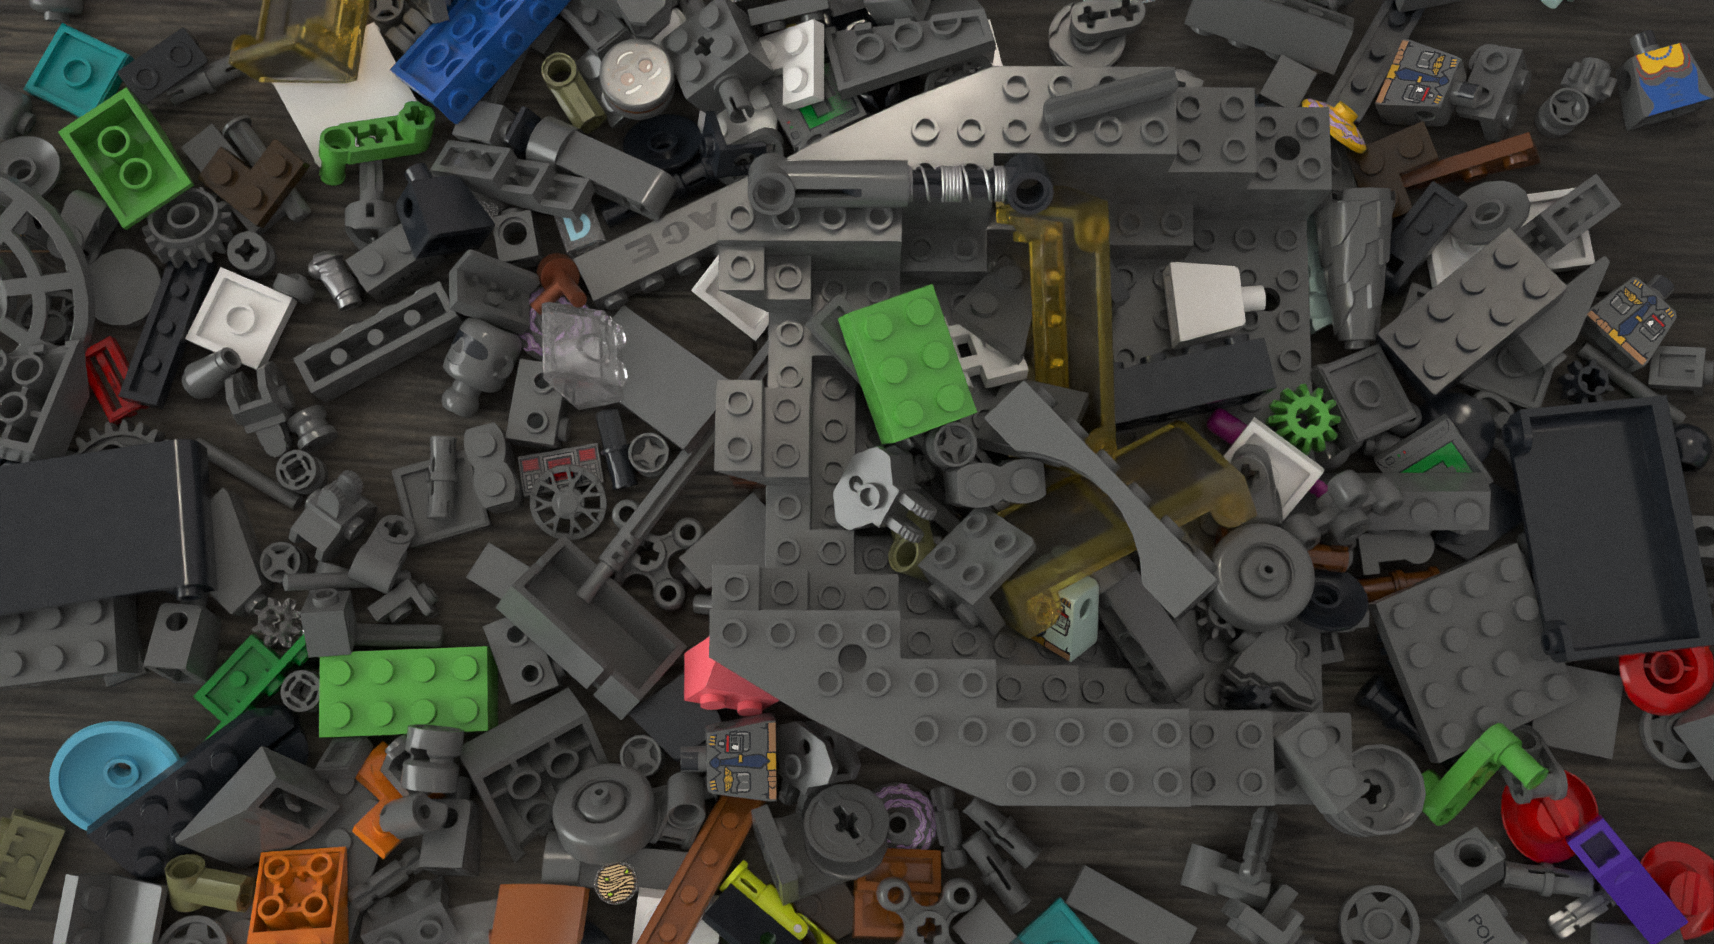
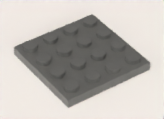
M1517 543L1501 546L1368 604L1428 758L1432 763H1441L1467 751L1488 728L1497 723H1503L1509 730H1513L1579 699L1565 662H1554L1550 655H1546L1542 649L1541 633L1543 626L1536 590Z

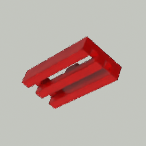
M108 336L87 348L85 352L87 377L109 422L118 425L122 423L123 418L127 416L131 418L138 414L137 410L141 408L145 410L149 407L125 401L118 396L122 384L104 350L107 349L123 379H125L130 364L117 340L112 336ZM91 357H96L122 406L121 408L116 409L90 360Z

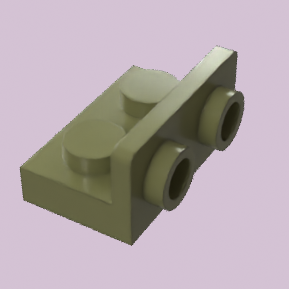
M14 808L10 818L2 816L0 819L1 903L31 910L65 833L64 826L24 815L23 810Z

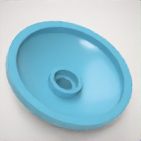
M109 721L90 725L68 738L57 752L50 769L51 793L60 811L72 823L87 831V827L178 761L180 756L170 742L145 726L124 721ZM118 763L128 764L131 768L123 769L119 767Z

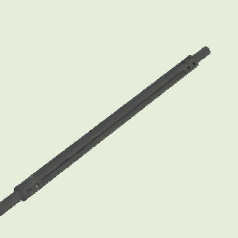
M768 340L737 380H762L763 384L768 379ZM715 423L689 454L683 450L680 452L625 525L619 530L615 538L599 556L598 560L600 563L576 593V596L585 603L590 604L613 572L619 573L624 564L630 559L634 551L640 546L644 538L715 448Z

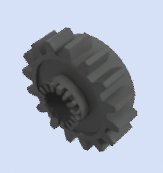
M200 187L199 189H188L147 216L148 225L143 226L142 231L146 236L145 241L153 255L157 254L163 264L171 260L175 268H180L184 261H188L192 268H196L198 259L204 258L205 261L211 263L213 262L211 255L213 252L216 251L222 254L226 252L223 242L231 241L234 237L231 230L236 229L237 224L228 202L222 201L221 197L215 192L209 194L205 188Z

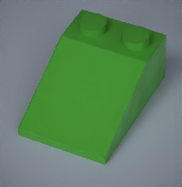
M127 87L58 131L125 230L194 186L158 121L147 105L141 104Z

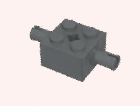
M677 0L687 21L664 37L661 43L673 63L674 73L686 100L704 113L706 111H715L717 116L727 109L731 122H746L747 119L742 109H745L749 118L754 114V108L746 93L775 73L754 27L750 24L748 15L731 0H713L705 5L703 0H688L689 3L686 0Z

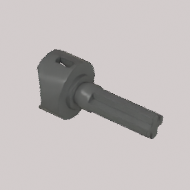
M384 159L359 163L360 200L349 204L345 208V231L359 250L400 224L396 206L384 201ZM371 229H378V238L371 237Z

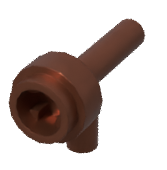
M561 253L549 254L543 258L538 265L537 274L540 284L545 290L530 306L542 316L563 295L567 297L574 307L584 306L587 297L578 286L580 273L574 261Z

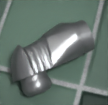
M323 251L315 254L313 260L308 264L310 276L315 280H322L335 303H337L339 311H347L360 306L363 303L360 297L361 287L354 277L347 272L345 265L342 263L344 256L335 251Z

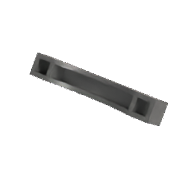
M1023 380L984 418L1021 457L1045 460L1067 467L1091 480L1112 499L1122 512L1133 534L1140 559L1142 585L1179 621L1219 584L1218 580L1212 575L1218 567L1200 548L1191 553L1179 541L1186 534L1168 515L1165 514L1159 520L1147 508L1153 500L1135 481L1127 487L1115 475L1121 467L1104 449H1100L1095 454L1083 442L1089 437V434L1073 417L1070 416L1064 422L1052 410L1058 405V402L1043 386L1039 384L1033 390Z

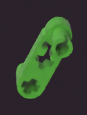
M410 101L405 103L403 109L395 116L340 123L338 126L326 128L320 135L318 150L321 159L319 176H321L322 182L331 186H337L344 182L346 164L350 165L425 152L431 143L435 123L434 111L431 107L425 106L419 101ZM369 136H375V138H376L377 141H382V142H381V143H376L375 140H374L373 138H369ZM355 138H356V145H359V144H360V147H356V146H355Z
M1497 723L1488 728L1470 746L1443 778L1433 769H1428L1422 773L1426 792L1422 812L1436 826L1448 823L1466 806L1502 765L1529 790L1539 786L1546 779L1549 771L1522 748V741L1503 723Z

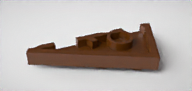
M1530 132L1433 162L1401 176L1406 191L1428 187L1432 181L1437 184L1463 180L1465 183L1474 182L1487 177L1488 174L1540 164L1541 161Z

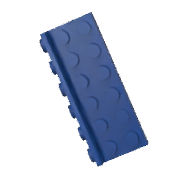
M453 0L451 6L447 7L449 20L436 24L432 23L393 65L390 71L400 81L436 106L451 122L458 124L571 0Z

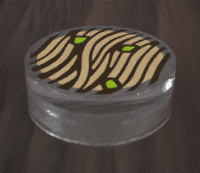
M624 860L602 865L594 880L595 891L599 898L612 905L623 904L630 900L635 894L638 885L636 870L630 863Z

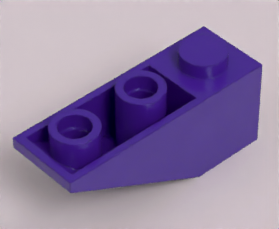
M1598 815L1565 838L1567 844L1650 944L1659 943L1688 923L1683 914L1601 815Z

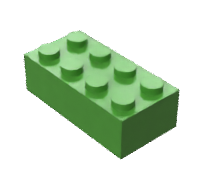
M488 646L354 651L351 655L320 657L319 738L407 735L408 725L411 724L459 728L464 730V733L487 732L498 726V667L492 650Z

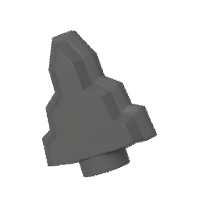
M1289 622L1280 628L1266 632H1251L1242 629L1229 643L1228 646L1236 654L1223 669L1221 675L1233 685H1268L1273 691L1271 694H1275L1287 706L1304 712H1314L1323 702L1315 679L1302 667L1304 652L1293 640L1295 629Z

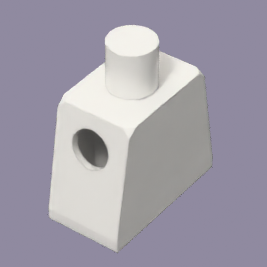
M1171 262L1162 273L1172 350L1237 333L1245 326V312L1265 309L1266 295L1264 287L1262 285L1241 287L1238 267Z

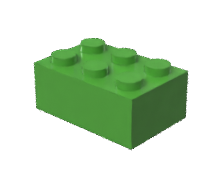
M933 284L852 311L837 318L882 445L896 443L977 413Z

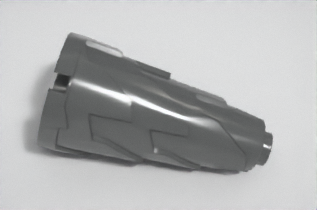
M1389 188L1342 189V193L1337 194L1336 199H1332L1331 190L1312 213L1316 225L1320 265L1324 269L1326 292L1331 308L1333 334L1338 337V342H1344V350H1363L1369 348L1370 341H1375L1376 334L1380 332L1386 263L1389 262L1392 214L1396 204L1395 190L1391 191Z

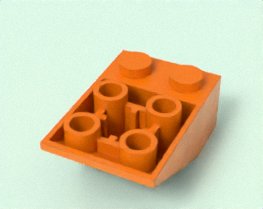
M331 847L261 852L247 944H349L347 848Z

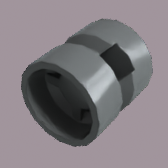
M408 725L405 750L411 754V757L403 762L400 787L432 793L456 792L459 766L454 763V758L462 753L464 730L438 725Z

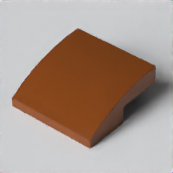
M887 848L882 863L870 874L855 879L852 938L899 940L904 931L903 920L897 913L887 911L879 904L876 896L877 887L887 877H899L908 883L915 902L923 906L934 904L938 901V895L941 893V850ZM897 886L892 887L888 891L889 901L892 902L899 898L900 890ZM926 918L925 925L918 926L917 932L922 934L924 939H927L929 931H935V925L929 922L928 918Z
M500 884L490 944H581L590 889L553 884Z

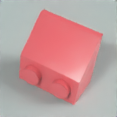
M709 637L684 653V701L700 703V707L706 710L734 709L741 716L762 714L764 709L779 701V699L709 658Z

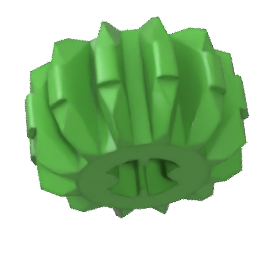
M1300 384L1295 392L1289 388L1284 389L1280 392L1281 400H1273L1269 404V408L1276 415L1269 416L1265 420V424L1270 427H1277L1275 433L1308 456L1311 449L1316 453H1320L1326 449L1325 441L1331 442L1336 439L1338 434L1330 426L1340 423L1341 417L1329 414V410L1336 405V401L1332 399L1323 403L1321 401L1323 389L1317 388L1310 394L1307 385ZM1301 413L1308 417L1305 423H1310L1305 428H1302L1297 423L1301 421V418L1296 419V416Z

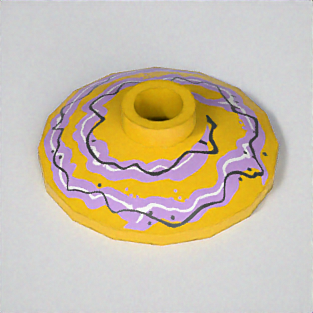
M1303 100L1302 107H1329L1330 135L1357 153L1362 154L1367 150L1362 135L1353 123L1358 115L1349 106L1341 101L1333 107L1318 100Z

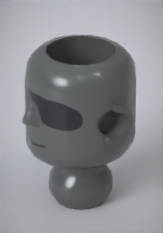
M466 318L460 325L444 360V371L455 380L453 385L444 391L441 399L442 406L462 417H473L479 410L481 392L495 393L506 384L521 351L519 336L512 331L489 324L482 319Z

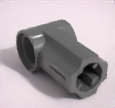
M1192 843L1181 878V885L1213 896L1220 894L1262 908L1270 890L1271 873L1266 872L1264 879L1260 881L1259 885H1251L1249 882L1242 881L1239 877L1241 863L1227 859L1228 855Z

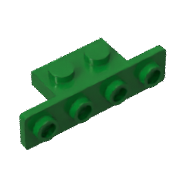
M251 634L198 690L193 697L221 721L206 739L239 715L257 709L255 706L265 695L272 698L281 690L282 683L286 678L284 675L294 664H297L299 667L302 666L309 659L304 634L282 657L256 634Z

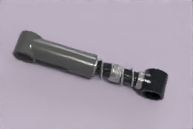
M767 153L762 154L752 162L748 173V197L751 205L760 213L771 216L782 214L789 208H907L908 202L911 203L913 198H927L929 202L933 198H941L942 203L944 201L946 203L951 201L957 203L958 201L961 202L962 198H968L971 203L973 198H989L990 202L994 200L995 203L1001 201L1004 205H1011L1020 214L1033 215L1045 210L1052 202L1054 195L1053 184L1046 164L1040 157L1030 153L1017 154L1009 159L1007 163H1004L1003 166L994 165L991 170H986L982 165L977 170H965L963 165L961 167L959 165L954 167L952 165L947 167L940 165L936 170H924L919 165L916 170H912L911 166H908L907 160H788L780 154ZM768 179H775L780 181L782 185L775 189H768L762 186L761 183ZM1024 180H1038L1030 188H1018L1019 184Z

